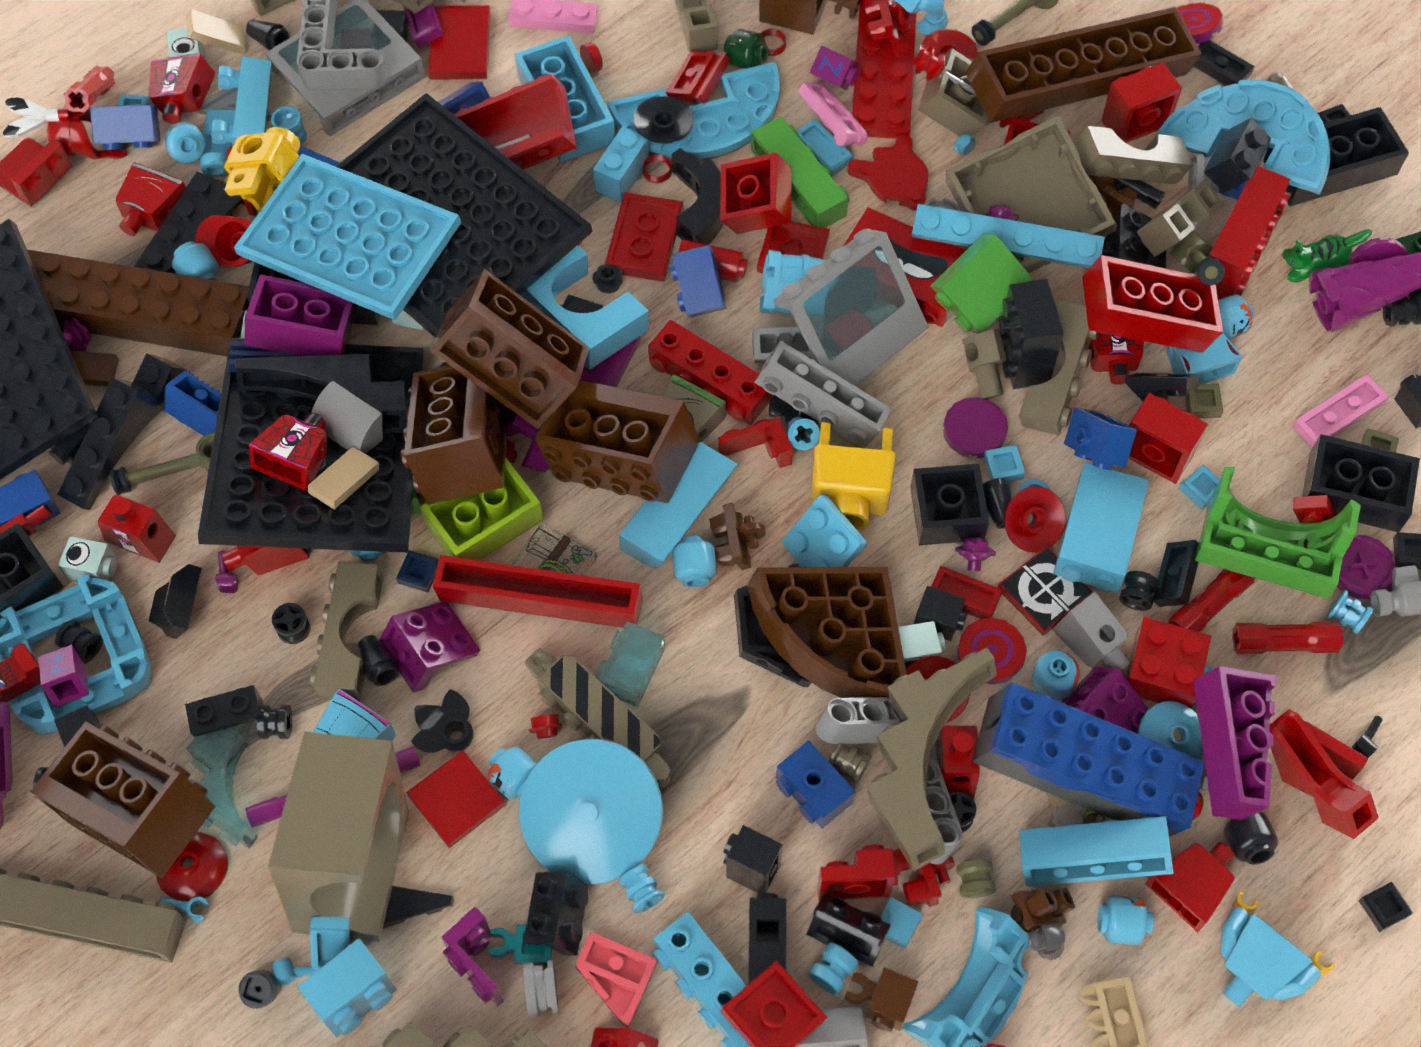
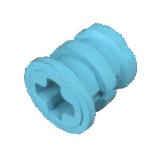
M795 417L787 424L786 434L794 448L809 450L818 443L820 431L814 421L808 418ZM799 426L805 429L809 428L805 432L807 437L803 440L797 436V428Z
M1344 590L1330 608L1326 618L1336 617L1339 619L1340 625L1344 627L1349 625L1352 627V632L1358 634L1374 609L1370 606L1367 608L1360 605L1362 601L1357 598L1354 600L1348 598V591Z
M645 864L632 868L622 875L618 881L621 887L627 888L626 896L628 899L635 902L632 908L634 913H641L652 908L666 895L663 890H656L657 882L654 877L648 876L649 869Z

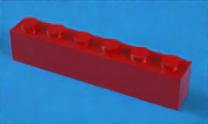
M444 555L439 557L433 582L435 593L439 601L635 630H637L643 599L639 583Z

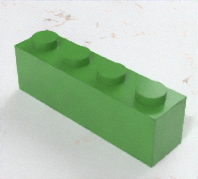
M780 116L751 131V151L756 157L776 152L791 166L792 202L810 225L826 228L847 216L849 196L842 186H838L832 179L829 169L818 162L812 148L809 145L805 146L793 125H788L783 117Z

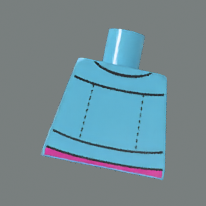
M341 689L337 690L313 733L393 740L396 736L389 721Z

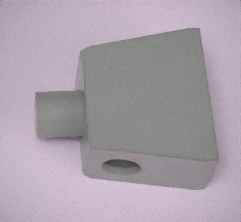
M1095 591L1072 609L1052 629L1091 668L1101 659L1109 668H1119L1120 671L1131 662L1118 647L1128 637L1127 632Z

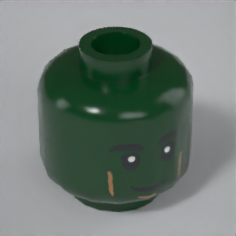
M744 29L735 30L725 40L723 49L730 60L729 64L742 69L761 65L766 61L769 53L762 34Z

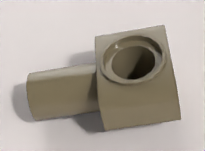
M991 329L962 339L970 372H975L981 399L987 400L1002 396L1003 391L996 365L1007 359L1000 330Z

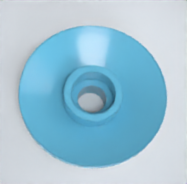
M1166 701L1152 706L1143 715L1139 724V735L1194 758H1200L1203 747L1198 715L1191 708L1179 702ZM1175 729H1178L1180 732V741H1177L1173 736Z

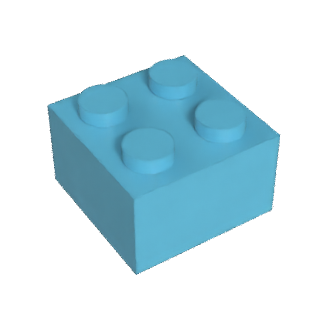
M360 938L297 986L336 1038L342 1033L347 1035L354 1031L362 1023L361 1018L372 1009L377 1011L387 1005L392 999L391 994L397 990Z

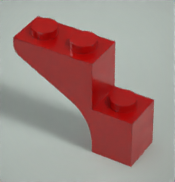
M1288 709L1270 724L1269 732L1274 734L1271 751L1282 781L1314 798L1322 823L1355 839L1379 818L1371 792L1352 782L1336 767L1297 712Z

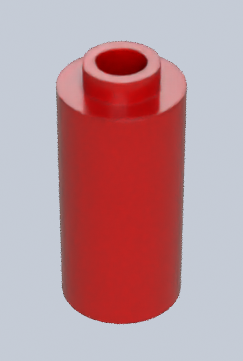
M683 239L678 253L707 246V244ZM709 245L714 251L720 279L737 283L739 277H745L748 260L743 259V252Z

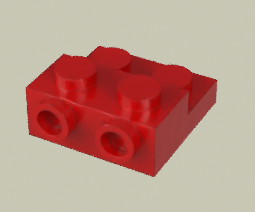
M867 845L862 847V850H856L853 865H848L846 861H832L827 863L825 867H820L817 885L818 901H820L824 893L830 896L841 897L844 900L889 898L893 886H898V875H901L900 854L893 853V849H884L882 845Z

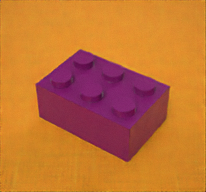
M260 274L245 315L244 345L296 354L297 356L343 355L354 321L355 304L306 283Z

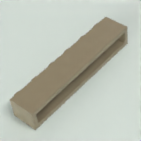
M0 869V926L172 963L186 920L177 911L176 906L159 901L156 902L155 906L142 904V899L132 895L122 894L121 898L118 899L109 897L108 892L98 888L87 887L85 892L75 890L74 885L65 881L53 880L52 884L40 882L39 877L31 874L19 873L18 877L6 875V871Z

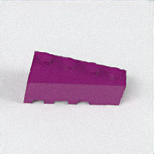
M1218 666L1193 681L1212 816L1243 820L1270 807L1272 764L1268 762V749L1273 747L1274 734L1270 733L1269 729L1270 717L1275 715V702L1271 700L1272 689L1277 684V676Z

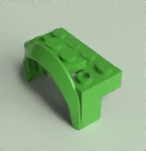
M1225 467L1206 510L1195 561L1330 599L1338 586L1342 558L1356 535L1361 505L1354 500H1350L1337 516L1322 522L1304 524L1275 520L1248 509L1234 497L1230 489V483L1235 467Z

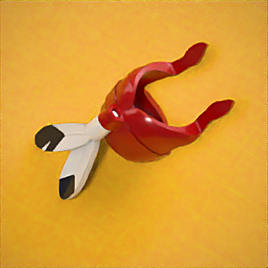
M18 97L8 98L5 101L10 111L25 116L9 124L4 129L3 135L6 138L23 136L47 123L48 141L50 142L54 139L61 143L69 157H75L76 153L91 159H121L127 156V152L119 149L98 151L93 147L82 121L91 123L90 108L84 113L79 111L72 113L66 106L61 109H45L36 103Z

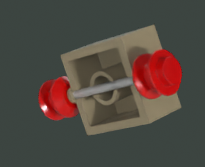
M929 47L927 50L922 49L914 60V65L916 66L915 73L920 74L922 71H925L927 80L918 111L960 137L964 134H974L986 125L988 117L965 74L972 61L953 48L945 55L940 54L937 57L933 55V47ZM1011 118L1000 120L999 126L1005 128L1010 125Z

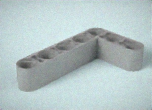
M304 0L297 55V65L304 85L312 90L377 89L384 86L388 81V74L383 55L380 51L371 48L333 49L338 0Z
M890 697L836 698L828 703L815 727L818 736L829 744L879 743L877 735L881 734L888 726L895 723L900 724L903 721L891 705ZM933 749L926 778L927 803L930 814L943 838L946 854L930 863L942 864L959 845L963 835Z

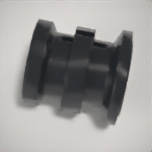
M1412 294L1409 299L1404 297L1382 307L1384 322L1389 327L1396 326L1397 323L1407 325L1410 321L1415 325L1421 324V296L1419 294Z
M71 620L60 627L56 634L55 644L59 648L72 645L82 662L86 664L98 654L102 647L103 639L100 634H92L89 629L81 627L80 623Z

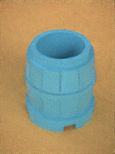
M768 250L761 284L763 286L762 292L765 295L760 296V312L773 314L776 311L792 314L790 309L776 306L773 300L783 293L782 290L787 285L798 282L807 275L806 272L811 267L823 263L825 259L809 257V255L805 254L801 256L782 255L781 251ZM834 280L804 302L803 307L807 316L823 317L824 294Z

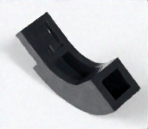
M679 148L671 154L672 173L696 194L697 199L693 205L676 217V234L681 240L684 239L709 245L718 235L723 225V222L720 221L721 173L710 159L700 165L695 156L688 155L683 149Z

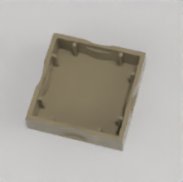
M1059 115L1019 134L1012 141L999 148L984 151L946 170V183L962 212L983 215L989 212L991 206L1003 204L1007 207L1011 206L1012 213L1019 215L1017 219L1019 222L1104 237L1111 234L1115 226V221L1096 185L1084 171L1079 153ZM1014 255L1028 273L1051 263L1049 261Z

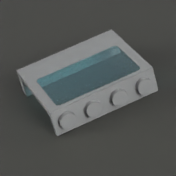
M353 0L336 10L333 49L371 48L380 51L383 55L388 74V81L384 86L377 89L312 90L307 88L303 83L297 65L300 32L265 53L267 60H272V73L274 75L281 73L319 115L322 128L329 137L426 77L421 57L367 0Z
M863 229L856 233L851 242L832 251L827 260L811 267L806 272V276L798 282L787 285L782 290L783 293L773 300L776 306L790 309L815 362L854 386L929 328L887 233L877 230Z

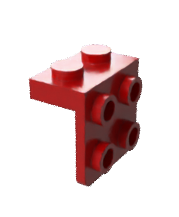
M25 138L0 161V187L32 207L73 166L62 144L52 139L46 146H43L32 138Z

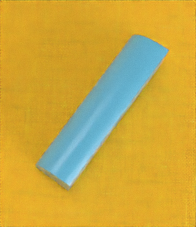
M699 442L669 503L645 501L619 534L620 550L646 565L661 567L738 464L704 443Z

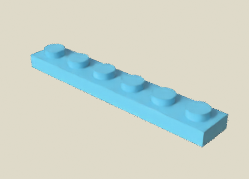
M922 204L917 206L912 230V237L965 247H970L984 233L996 234L1015 256L1088 269L1102 255L1105 239L1104 236Z

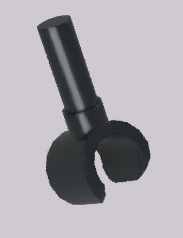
M1375 716L1367 731L1351 748L1369 758L1379 748L1371 739L1374 737L1383 719L1380 716Z

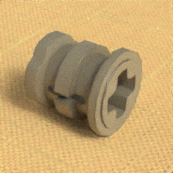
M838 743L828 762L833 767L839 769L838 773L843 776L849 774L852 776V781L858 783L867 769L872 755L868 753L865 755L860 754L859 748L855 746L850 748L846 744Z

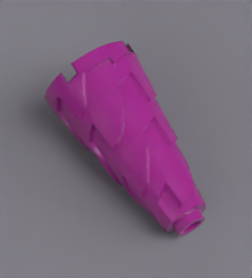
M1421 252L1407 256L1398 255L1377 261L1366 260L1312 272L1309 277L1310 294L1317 292V300L1312 303L1323 327L1327 331L1331 330V333L1341 330L1348 324L1381 310V307L1409 295V293L1420 289Z

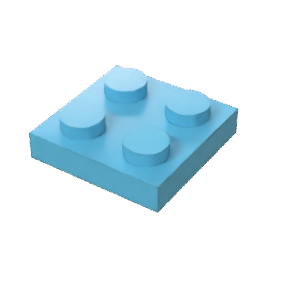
M827 495L818 496L781 541L802 567H848L868 543Z

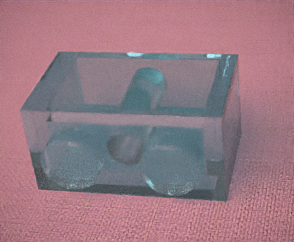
M627 621L622 632L617 630L610 646V649L613 651L608 661L603 659L600 663L596 678L621 701L638 707L665 651V636Z

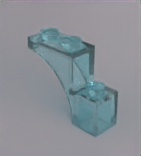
M232 727L195 737L186 749L194 759L191 764L206 775L200 784L208 790L206 797L216 806L202 825L209 828L213 824L221 829L219 835L233 846H237L240 842L250 849L259 837L252 827L240 818L233 798L235 769L248 744L241 733Z

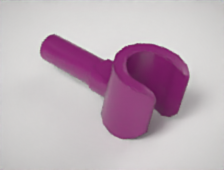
M221 550L218 552L219 573L216 574L215 581L219 585L221 593H236L238 589L237 574L228 573V568L222 556V553L226 551Z

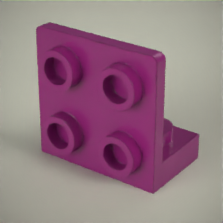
M439 602L391 616L379 639L383 646L397 660L399 664L397 669L413 693L425 689L435 669L475 657L480 652L479 647L447 602Z
M1094 667L1075 687L1069 697L1062 701L1066 705L1137 734L1140 721L1149 709L1119 668Z
M475 906L441 937L446 946L443 954L459 976L463 977L466 973L469 975L467 980L472 985L471 988L485 1004L492 1000L498 1007L503 1003L497 986L469 957L470 955L475 957L483 952L489 945V938L491 937V930L485 916Z

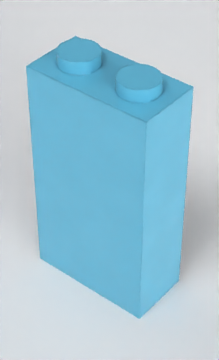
M1084 462L1053 575L1063 577L1067 581H1078L1095 586L1102 591L1119 593L1126 576L1149 480L1112 469H1101L1093 466L1091 463Z

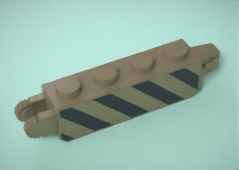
M541 648L528 657L525 661L526 666L538 681L539 697L550 708L556 706L564 713L562 716L564 721L573 730L577 731L580 728L588 736L587 739H609L630 749L650 768L660 790H665L671 784L670 766H668V763L665 764V761L661 758L660 736L572 655H562L559 659H556Z

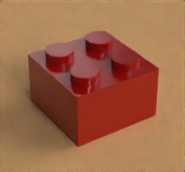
M1164 62L1153 67H1145L1140 72L1127 77H1119L1111 83L1101 121L1106 128H1111L1125 143L1154 133L1175 112L1182 87Z
M776 152L721 164L720 221L736 234L792 223L791 166Z
M1149 393L1129 426L1137 429L1128 459L1176 484L1193 458L1208 424L1195 414L1187 413L1173 406L1165 398L1156 397Z
M1143 617L1135 634L1130 655L1131 662L1128 664L1125 678L1141 699L1155 703L1174 701L1192 708L1196 702L1193 681L1203 676L1212 635Z

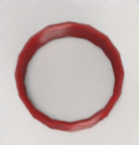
M771 28L760 33L763 37L777 36L784 42L779 48L769 49L768 56H777L785 50L786 36L782 31Z
M651 155L645 159L642 165L643 176L651 183H663L670 178L672 173L671 161L664 155ZM660 161L667 164L669 170L662 176H651L645 171V168L651 162Z

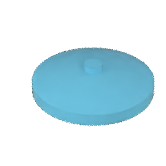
M582 739L557 747L535 765L522 789L519 819L526 844L535 858L550 872L566 871L585 884H599L620 878L632 868L637 867L648 856L661 830L663 802L655 776L638 755L612 741Z

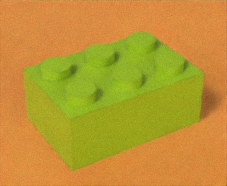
M505 458L504 488L430 505L425 503L420 506L425 525L448 556L479 561L543 521L540 501L507 458Z

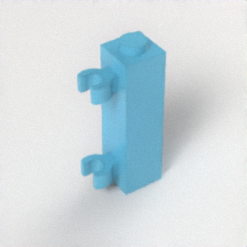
M242 56L240 71H236L229 66H219L218 88L223 90L238 88L234 125H229L222 120H213L212 143L225 144L232 142L233 147L236 139L241 135L265 133L272 60Z

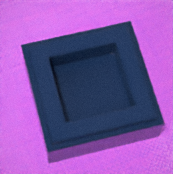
M409 550L396 577L397 583L429 593L435 578L439 559Z

